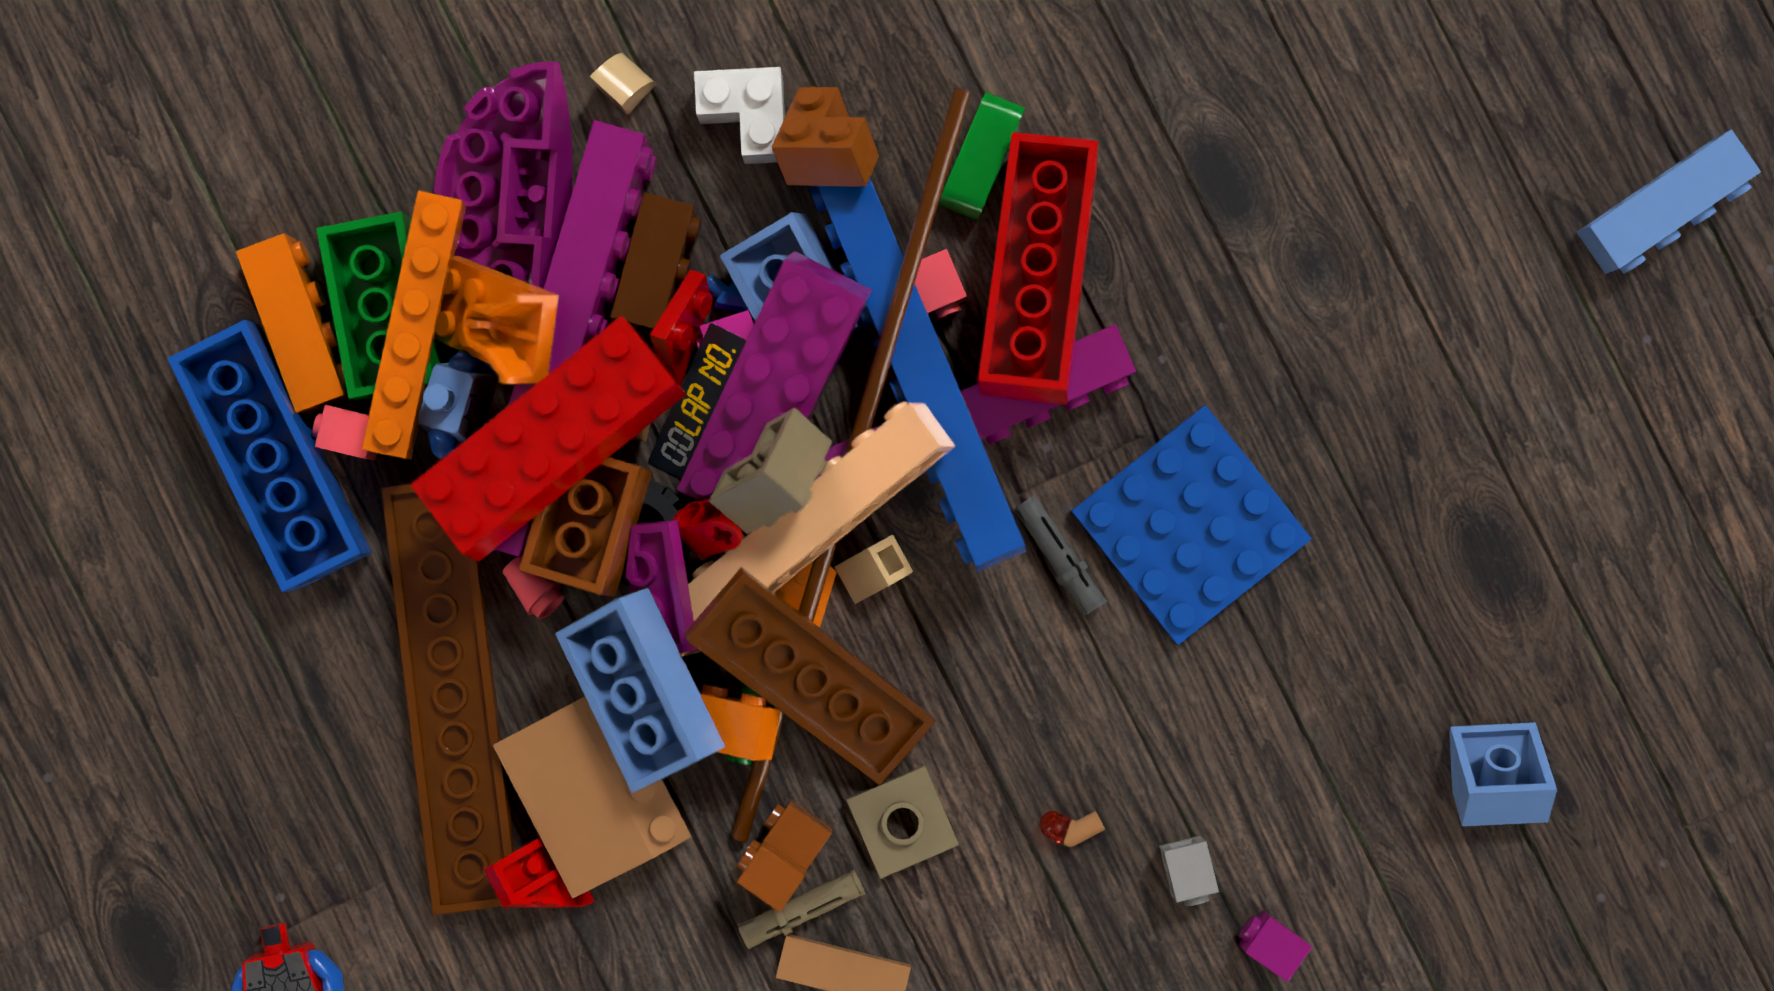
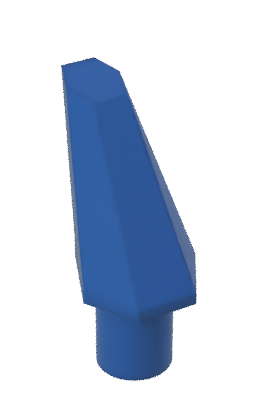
M713 274L707 278L710 294L717 299L714 304L715 308L741 312L749 310L734 282L727 286Z

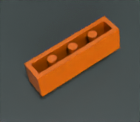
M283 233L236 251L295 413L309 415L324 409L325 405L332 406L348 400L342 362L336 349L338 341L335 326L332 321L326 322L321 306L326 305L325 297L318 282H312L306 266L311 265V260L303 242H297L295 238Z

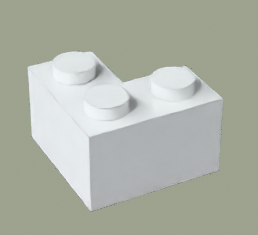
M781 67L694 71L696 115L700 124L740 122L741 152L744 163L777 162L771 147L785 118Z

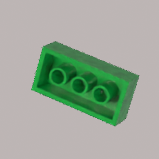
M402 211L316 228L348 398L360 402L373 400L412 221V218ZM435 335L424 389L428 386L435 364L440 363Z

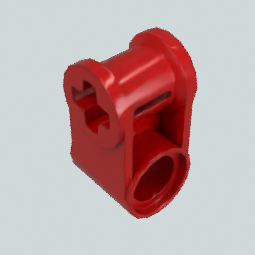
M710 498L687 504L672 519L678 521L680 539L699 559H706L713 554L726 550H734L739 547L743 539L742 529L709 502Z

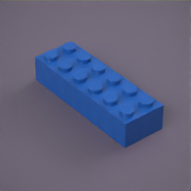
M243 320L167 358L282 592L297 591L372 554L321 448L315 447L316 438L312 435V429L305 415L295 413L274 353L260 324Z

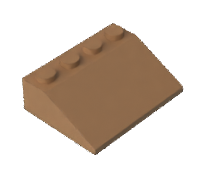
M586 697L492 745L572 899L657 857L692 837L662 779L634 793L631 792Z

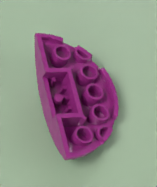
M555 61L538 62L510 70V77L502 80L494 87H483L472 97L463 108L467 115L457 132L449 134L445 139L436 169L434 194L462 200L466 206L458 247L454 256L466 258L541 289H544L572 195L573 165L570 116L560 64Z

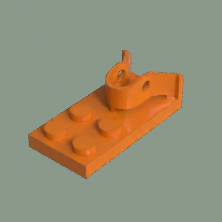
M454 256L438 317L435 340L457 350H465L471 356L489 363L500 376L499 382L538 383L549 374L559 295L466 258Z

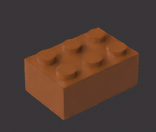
M608 457L534 517L519 570L596 594L615 597L628 555L631 526L637 525L652 471Z

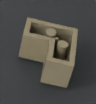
M793 408L766 424L750 456L724 470L709 502L747 534L764 525L770 527L780 517L791 511L797 513L808 504L812 497L810 489L813 482L827 464L825 456L832 441L799 411Z

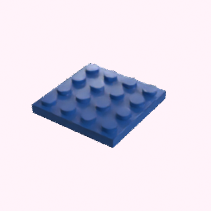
M1206 405L1198 409L1071 510V513L1176 645L1187 639L1312 539Z

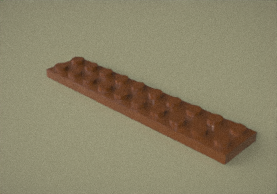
M411 484L383 487L381 491L433 915L502 907L483 869L515 851L506 772L492 746L502 739L480 561L471 559L459 551L410 486Z

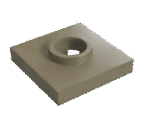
M925 765L846 799L880 879L959 845ZM908 808L918 817V829L910 838L899 839L889 832L887 819L895 809Z

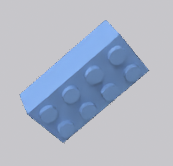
M648 588L618 598L555 633L632 793L725 748Z

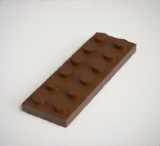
M742 567L684 633L687 641L879 785L882 784L936 722L928 711Z

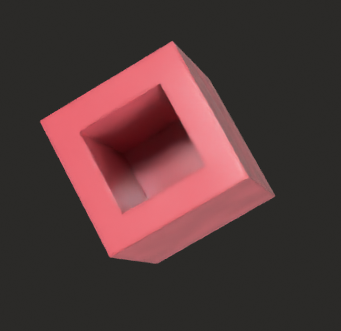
M942 250L921 260L915 285L928 316L936 314L937 319L940 320L961 311L959 303L966 301L967 295L948 250Z
M325 405L323 413L319 412L313 425L312 435L314 438H317L315 447L363 459L375 460L377 452L362 449L369 415Z

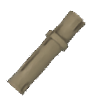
M855 869L839 878L789 900L781 912L772 907V909L754 918L737 924L745 945L748 949H751L781 933L786 936L792 933L793 928L866 893Z

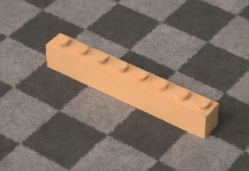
M902 402L893 407L884 416L887 422L876 431L870 429L859 435L851 443L854 449L843 458L837 456L827 462L824 470L821 472V476L813 482L810 489L812 497L802 510L797 513L791 511L780 517L772 526L766 527L764 525L746 537L743 535L739 547L734 550L724 551L725 555L716 562L709 561L697 568L692 573L694 580L688 584L694 621L741 567L775 592L955 447L954 443L926 404H907V402ZM697 649V650H694V651L689 652V653H680V654H681V657H682V656H686V655H691V654L699 653V652H701V650Z

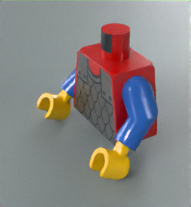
M277 923L259 929L264 952L254 954L243 961V965L237 970L230 991H345L342 970L323 951L316 950L312 942L290 946L285 923Z

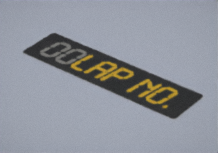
M714 323L709 325L681 386L687 395L672 406L648 459L650 464L682 479L747 341L746 339Z

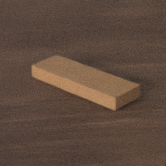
M788 934L785 938L776 978L826 991H905L911 965Z

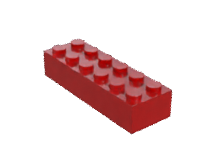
M1012 132L978 377L980 395L1067 405L1098 167V140Z
M621 315L410 486L463 555L479 562L687 394L638 332Z

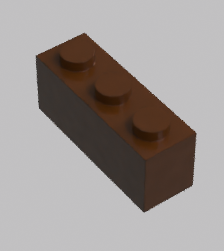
M644 192L611 313L613 320L622 315L632 326L650 331L654 329L675 295L678 284L683 282L690 271L691 260L685 259L689 242L697 243L702 225V219L696 218L698 211L694 205Z

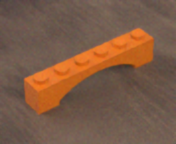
M418 190L363 441V450L405 459L412 458L434 335L466 210L462 200Z

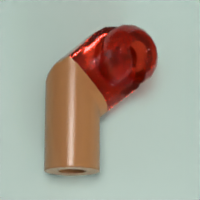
M1051 810L1043 814L1040 822L1041 832L1048 839L1067 847L1076 846L1105 831L1096 811L1075 821L1057 811Z

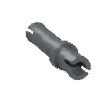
M1033 495L1013 509L1014 512L1017 513L1057 573L1058 577L1055 579L1059 585H1065L1081 609L1082 614L1085 616L1103 605L1107 600L1085 570L1088 568V565L1084 560L1079 561L1060 530L1038 500L1037 495Z

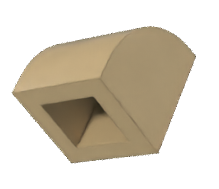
M618 53L609 58L590 76L595 86L626 115H629L656 85L624 53Z
M893 535L835 566L855 604L913 572Z

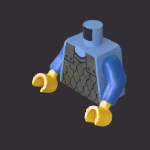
M460 350L450 359L449 363L435 364L428 386L424 392L423 403L418 416V424L428 432L427 436L432 453L440 459L445 458L485 425L500 377L489 363L471 356L465 350Z

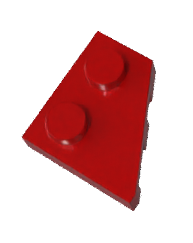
M694 270L688 272L650 333L657 358L680 386L697 343L696 339L699 338L700 326L704 324L713 302L706 275Z
M540 837L483 869L503 908L583 907L594 902L590 891L572 899Z

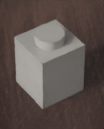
M1201 836L1159 846L1171 896L1176 902L1184 901L1185 906L1198 905L1209 901V894L1219 892L1207 842Z

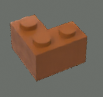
M799 87L771 147L787 185L866 187L879 157L865 117H849L838 87Z
M790 799L785 808L779 804L776 805L763 824L770 830L761 843L754 839L752 840L736 866L741 870L737 883L779 912L782 911L806 876L808 867L824 846L833 830L831 826L792 799Z

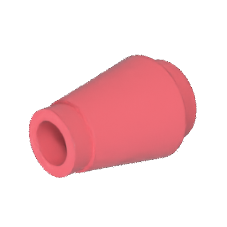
M522 556L517 557L504 568L502 574L507 578L528 615L534 614L539 620L544 619L563 602L565 596L560 592L561 586L553 580L520 571L519 567Z

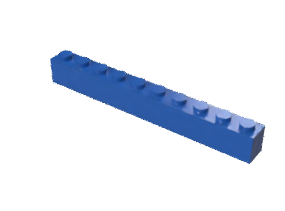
M869 179L866 187L813 186L809 188L818 212L826 209L832 222L825 226L834 250L842 247L848 262L841 264L845 277L873 290L861 316L866 327L875 325L880 337L904 257L872 181ZM914 284L891 360V366L896 378L890 380L889 383L898 404L902 402H907V404H926L955 445L953 449L926 469L931 484L938 481L941 483L946 497L938 501L947 523L950 524L956 521L963 537L956 539L955 542L964 563L968 564L973 561L977 572L1025 553L1026 547ZM879 339L873 341L875 349H877Z

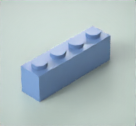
M1731 129L1700 147L1577 231V234L1605 274L1618 269L1625 274L1646 260L1642 253L1653 245L1660 250L1681 236L1677 230L1689 221L1695 226L1716 212L1713 207L1716 202L1724 197L1730 202L1751 189L1752 187L1748 181L1761 171Z

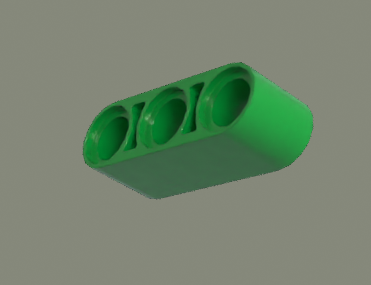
M987 91L985 92L938 205L978 221L1010 147L1012 132H1016L1025 107Z

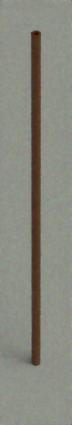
M954 87L845 455L854 449L851 443L859 435L870 430L874 421L972 93ZM837 542L813 561L799 612L812 622L815 618ZM782 711L780 714L773 755L786 715ZM756 760L753 762L731 835L737 841H748L772 760Z

